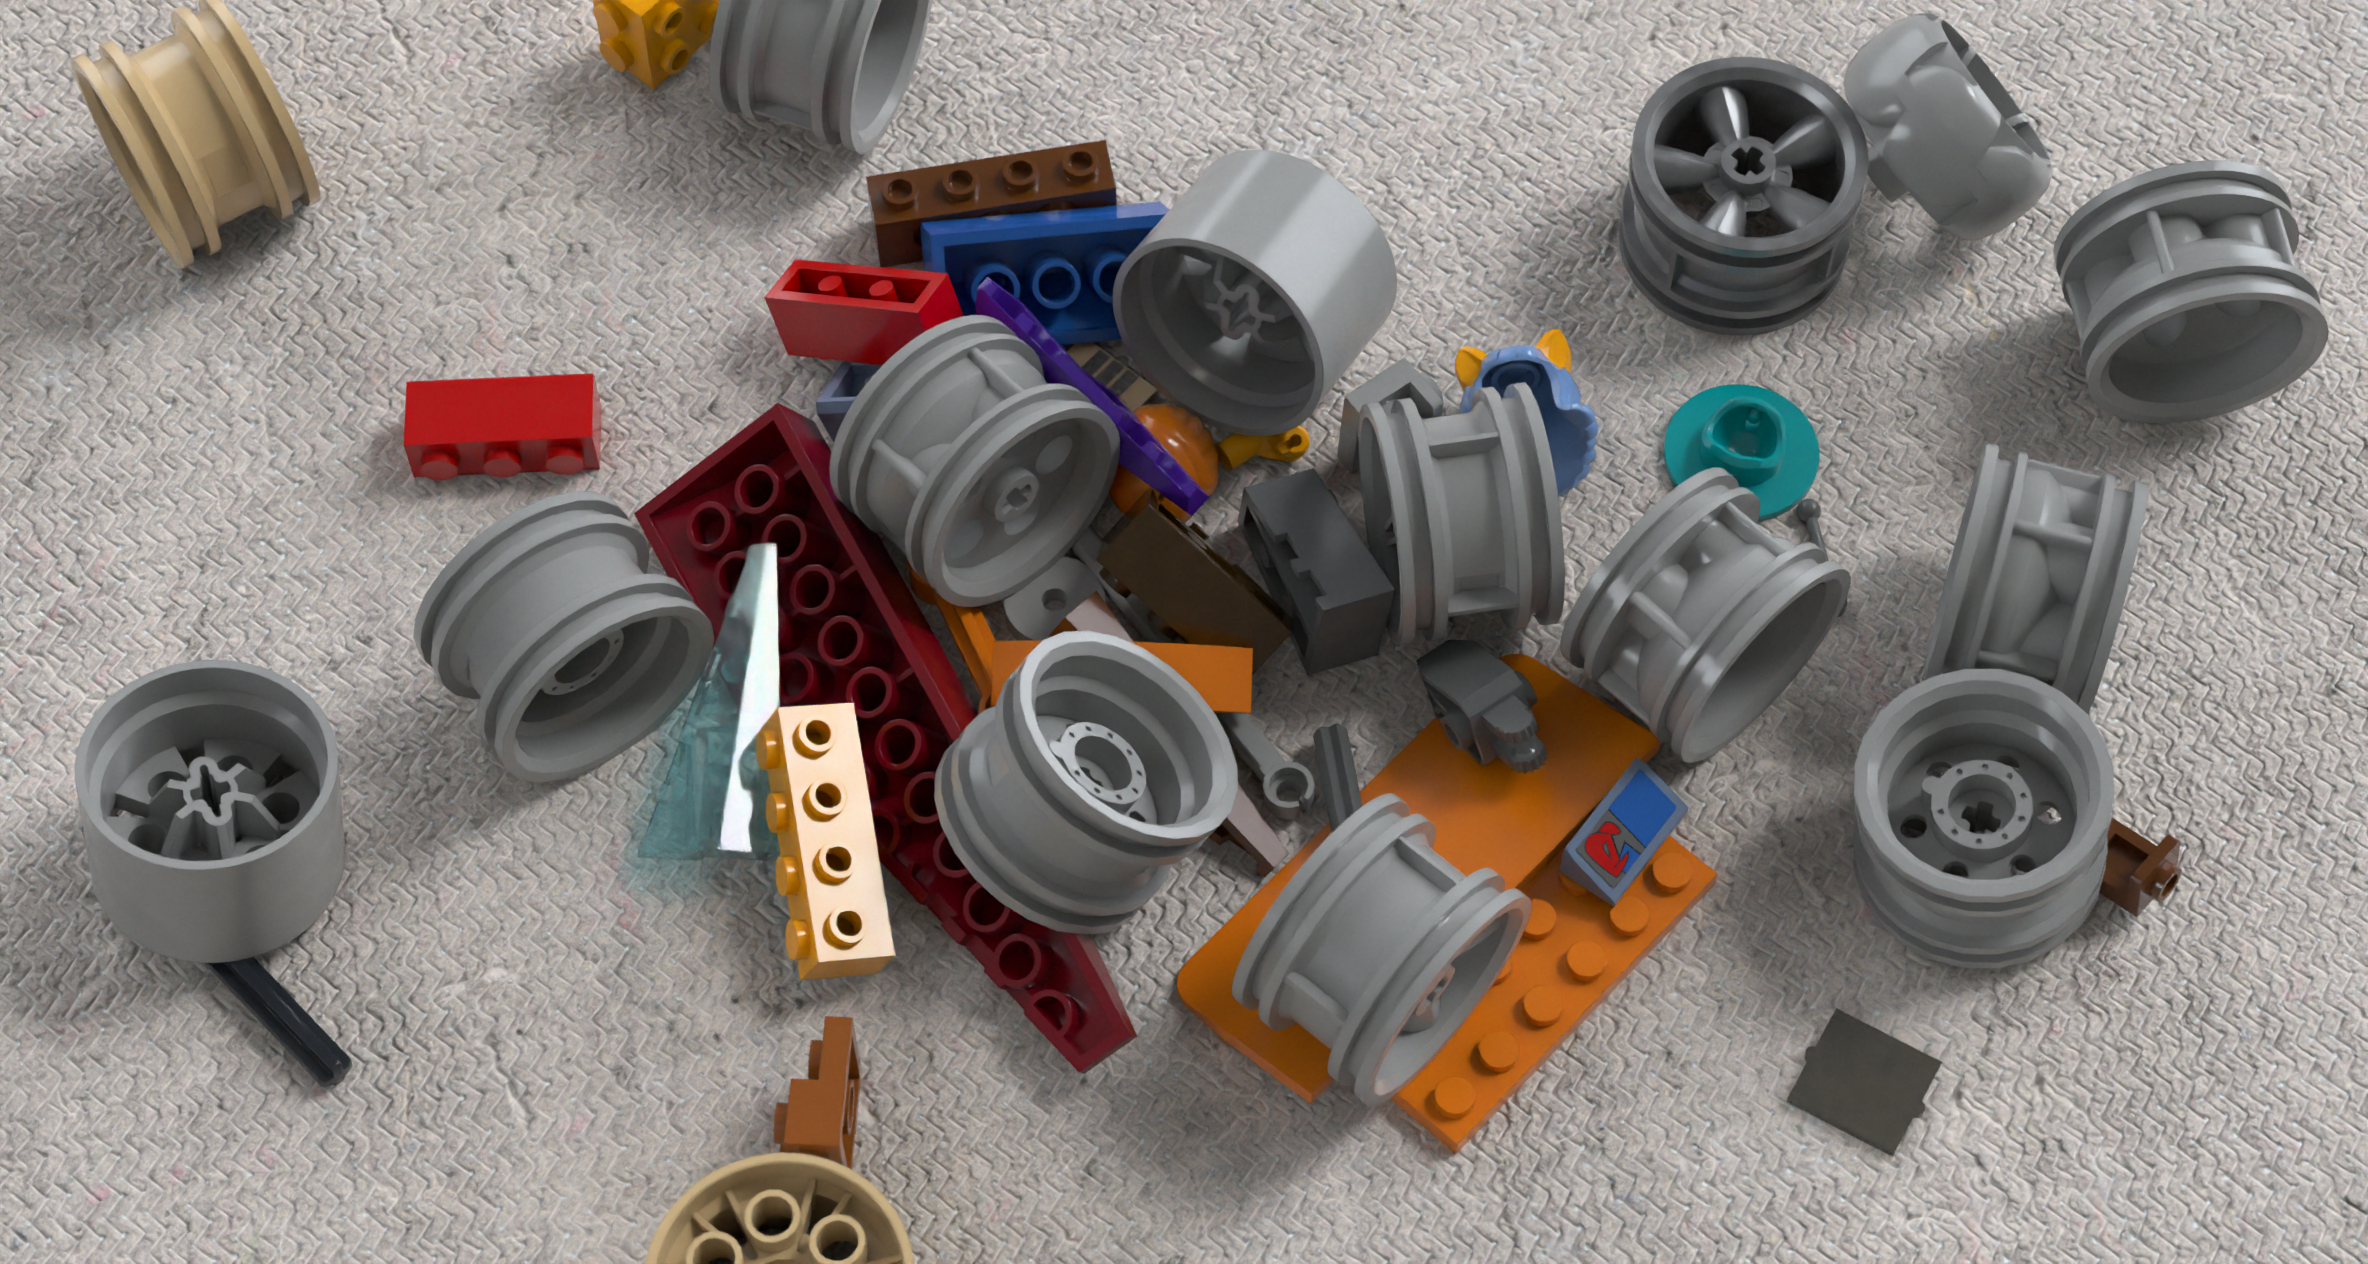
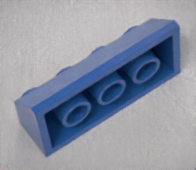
M1160 201L920 222L923 268L927 272L948 273L964 316L976 314L977 287L986 277H989L1020 300L1060 345L1120 340L1122 338L1117 328L1113 310V288L1117 273L1123 262L1165 216L1169 209Z

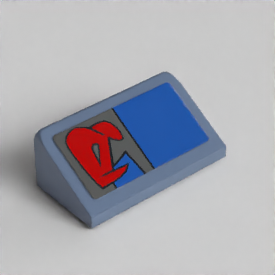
M1636 757L1566 846L1562 854L1559 871L1615 907L1686 815L1689 807L1646 763Z

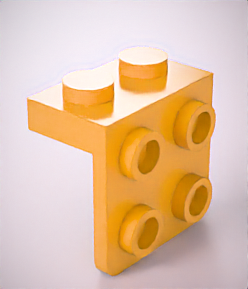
M593 0V15L597 21L601 43L599 46L600 52L614 69L620 72L627 70L654 90L669 75L679 73L687 65L691 55L705 42L712 39L720 0Z

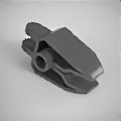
M1447 640L1416 660L1435 716L1441 722L1448 739L1459 751L1466 750L1481 767L1499 757L1508 767L1511 766L1512 770H1517V773H1533V770H1539L1541 765H1545L1544 761L1547 760V751L1544 743H1542L1541 739L1538 740L1535 734L1539 730L1531 709L1537 703V697L1532 686L1522 673L1517 670L1514 671L1510 666L1472 640Z

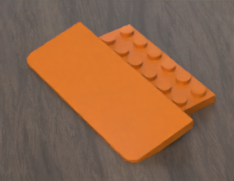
M1508 654L1498 659L1510 666L1514 671L1517 670L1522 673L1536 694L1537 703L1531 709L1539 730L1535 734L1538 740L1541 739L1542 743H1544L1547 751V760L1544 761L1545 765H1541L1539 770H1533V773H1517V770H1512L1511 766L1508 767L1497 757L1481 767L1466 750L1459 751L1451 743L1442 728L1441 722L1435 717L1360 791L1362 805L1383 794L1392 793L1397 795L1409 806V815H1423L1434 824L1436 838L1433 850L1467 876L1482 868L1488 867L1493 869L1505 880L1504 891L1513 888L1519 889L1532 902L1531 914L1526 928L1511 957L1484 998L1437 1056L1409 1084L1390 1098L1455 1154L1465 1146L1715 885L1718 875L1671 836L1666 839L1615 907L1559 871L1564 849L1636 757L1647 763L1659 751L1661 741L1647 729L1538 660L1524 654ZM1330 822L1182 966L1177 976L1179 999L1189 1011L1225 1042L1310 1104L1335 1080L1327 1071L1331 1049L1298 1023L1280 1031L1271 1029L1260 1020L1258 1009L1248 1010L1233 998L1232 984L1242 955L1259 924L1296 872L1332 833Z

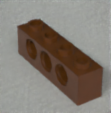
M1106 140L866 177L871 220L880 267L923 261L920 222L1117 205L1116 185Z

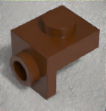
M2112 818L2107 834L2108 853L2106 869L2099 893L2138 917L2153 899L2158 902L2164 901L2177 885L2182 874V869L2177 867L2180 841L2168 834L2156 846Z

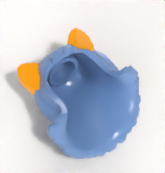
M1552 329L1545 333L1535 346L1517 345L1505 347L1489 354L1474 347L1465 346L1459 348L1455 359V375L1463 391L1459 414L1471 412L1472 399L1476 389L1494 387L1500 397L1503 398L1507 385L1525 382L1532 390L1545 426L1558 497L1559 495H1566L1570 489L1576 488L1579 482L1587 477L1591 470L1590 463L1596 458L1594 447L1596 445V436L1598 435V424L1595 420V412L1590 406L1580 405L1581 394L1577 384L1570 375L1572 366L1571 350L1560 329Z

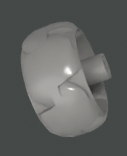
M1918 13L1898 20L1865 43L1850 61L1843 82L1845 96L1857 121L1875 147L1868 152L1867 175L1890 202H1894L1909 191L1921 207L1947 232L1963 240H1980L2003 231L2034 207L2048 189L2052 176L2051 160L2037 133L1991 69L1960 33L1943 18L1932 13Z

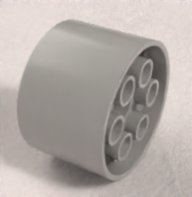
M1244 150L1225 155L1210 164L1123 262L1117 273L1113 288L1114 317L1122 341L1137 367L1154 387L1176 406L1185 408L1201 421L1228 432L1248 436L1276 435L1297 427L1313 413L1385 323L1396 299L1397 272L1392 251L1379 224L1366 206L1341 182L1317 166L1288 154L1268 150Z
M229 660L190 661L158 669L130 682L110 697L88 723L76 752L75 783L90 873L98 902L112 923L126 936L153 952L179 960L201 963L237 961L264 954L286 944L308 929L329 906L341 882L346 855L337 743L325 713L316 701L300 686L276 672L244 662ZM278 774L286 777V779L271 788H266ZM120 810H124L144 818L116 817ZM239 833L245 834L244 837L236 844L235 837ZM198 843L206 845L207 851L197 849L194 846Z

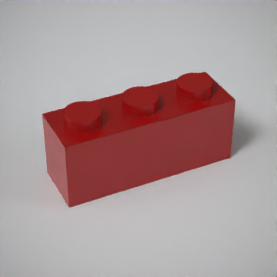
M795 259L764 297L788 355L867 363L871 365H883L897 351L925 331L951 319L964 316L948 273Z
M594 373L406 381L403 446L413 477H427L432 480L441 481L449 480L459 475L489 474L494 477L508 478L527 472L551 471L560 475H572L581 470L600 469L601 402Z

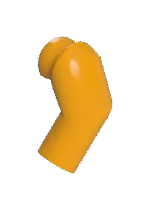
M1298 425L1284 433L1268 436H1248L1233 433L1215 445L1219 461L1228 471H1232L1255 456L1282 462L1298 460L1307 452L1310 445V437L1305 428Z

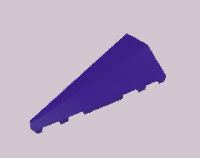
M989 277L985 278L977 287L975 315H985L1000 320L1018 338L1028 344L1040 359L1044 379L1047 384L1070 385L1082 392L1094 405L1107 414L1115 423L1119 433L1120 456L1118 463L1193 516L1209 498L1206 492L1115 392L1083 370L1020 300Z

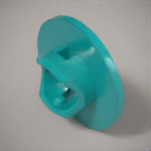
M1730 384L1710 388L1686 401L1672 417L1666 431L1663 447L1665 468L1674 487L1706 469L1713 467L1723 468L1737 480L1739 488H1747L1759 498L1760 514L1757 522L1772 519L1786 513L1807 495L1817 474L1820 454L1816 433L1807 417L1797 406L1773 391L1743 384Z

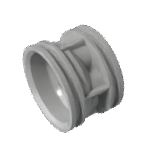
M2207 160L2175 164L2142 173L2110 187L2079 208L2064 224L2055 241L2053 258L2064 298L2073 311L2080 337L2079 355L2083 369L2086 372L2089 392L2094 402L2101 409L2116 417L2143 423H2176L2215 417L2244 408L2275 394L2297 380L2320 357L2328 340V324L2314 282L2306 273L2296 267L2293 255L2299 242V230L2292 212L2288 192L2279 178L2263 168L2236 161Z
M985 315L962 316L941 323L911 340L889 358L866 383L849 408L836 435L830 458V482L836 497L852 513L857 515L870 530L886 536L907 556L912 569L924 581L928 582L944 600L957 606L976 607L1004 599L1029 585L1058 562L1082 536L1098 513L1112 486L1120 456V438L1112 419L1078 389L1065 384H1047L1038 355L1004 323Z
M1986 443L1975 472L1953 549L1929 643L1922 681L1932 676L1940 675V673L1945 674L1963 669H2001L2033 677L2063 692L2088 715L2109 658L2129 587L2145 517L2148 483L2133 480L2128 491L2115 488L2116 476L2113 474L2104 473L2100 477L2029 459L2028 453L2018 451L2014 461L2010 462L1998 459V445Z
M1720 467L1706 469L1688 478L1666 494L1633 525L1611 550L1583 589L1566 621L1560 641L1561 654L1567 661L1577 668H1584L1585 675L1597 686L1604 687L1647 724L1651 733L1662 742H1671L1673 752L1686 763L1698 762L1722 749L1751 725L1779 697L1806 665L1826 637L1844 605L1851 583L1849 572L1837 562H1826L1825 553L1814 543H1803L1796 546L1788 538L1772 537L1758 526L1757 521L1760 514L1759 498L1749 489L1739 488L1737 480Z

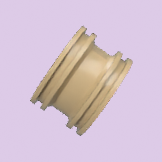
M199 0L200 11L195 14L186 6H180L172 10L171 20L174 34L131 55L124 54L114 41L109 40L99 45L100 59L94 62L83 53L71 58V67L82 97L115 165L165 250L181 269L194 263L192 250L201 247L208 255L221 250L222 244L218 233L220 226L261 206H266L277 219L283 220L293 214L292 201L298 199L303 205L309 207L319 202L321 198L314 169L294 122L253 45L222 0Z

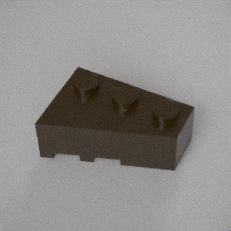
M1150 486L1104 536L1096 561L1103 566L1099 571L1100 576L1121 596L1128 598L1133 593L1151 609L1147 614L1148 619L1160 632L1171 640L1175 641L1181 635L1190 644L1253 648V675L1292 634L1293 619L1238 564L1232 566L1205 541L1210 536L1197 523L1193 522L1190 526H1187L1162 503L1166 497Z

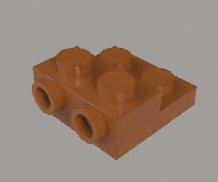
M825 1016L823 1040H811L808 1060L809 1079L791 1078L788 1103L777 1102L774 1116V1143L780 1144V1153H801L818 1156L839 1163L852 1170L862 1077L853 1017Z

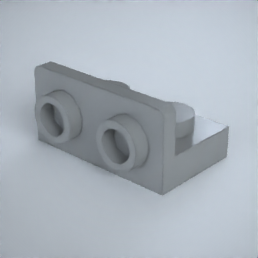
M1405 357L1347 394L1344 398L1337 458L1351 474L1360 470L1358 428L1362 405L1379 402L1385 414H1391L1393 401L1411 398L1422 419L1441 417L1443 396L1438 385L1428 374L1424 372L1419 374Z

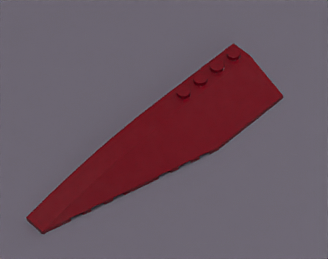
M777 403L634 514L667 576L676 579L692 597L693 602L711 621L714 634L711 658L741 714L755 729L761 730L778 707L854 703L880 862L920 904L927 906L943 923L941 927L955 942L965 946L985 968L983 971L1000 989L1006 990L1024 1009V1015L1079 1073L1085 1074L1138 1037L1091 934L1080 935L1056 931L1026 919L999 902L977 882L954 853L941 827L934 800L935 773L945 751L959 738L963 730L979 714L879 535L870 530L857 515L852 513L836 497L830 482L829 472L832 452L813 420Z

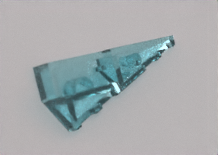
M776 543L753 544L748 548L745 556L747 558L736 590L728 602L724 613L726 617L718 639L702 673L677 741L679 744L667 777L661 784L658 792L657 804L646 834L641 838L638 847V857L699 861L704 857L769 861L780 855L777 833L770 832L766 821V799L768 794L771 793L767 770L760 769L756 757L757 734L776 709L780 707Z

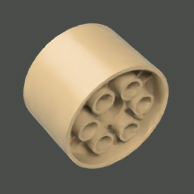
M771 1153L748 1157L719 1168L699 1180L674 1203L654 1234L645 1264H708L710 1260L722 1257L730 1259L734 1264H915L912 1247L899 1215L887 1198L873 1184L850 1168L839 1163L801 1153ZM790 1225L785 1232L776 1236H766L759 1233V1231ZM813 1225L814 1227L809 1236L807 1235L808 1226ZM746 1237L748 1242L740 1247L737 1241ZM836 1241H848L857 1246L856 1251L850 1257L841 1261H832L822 1256L826 1247Z

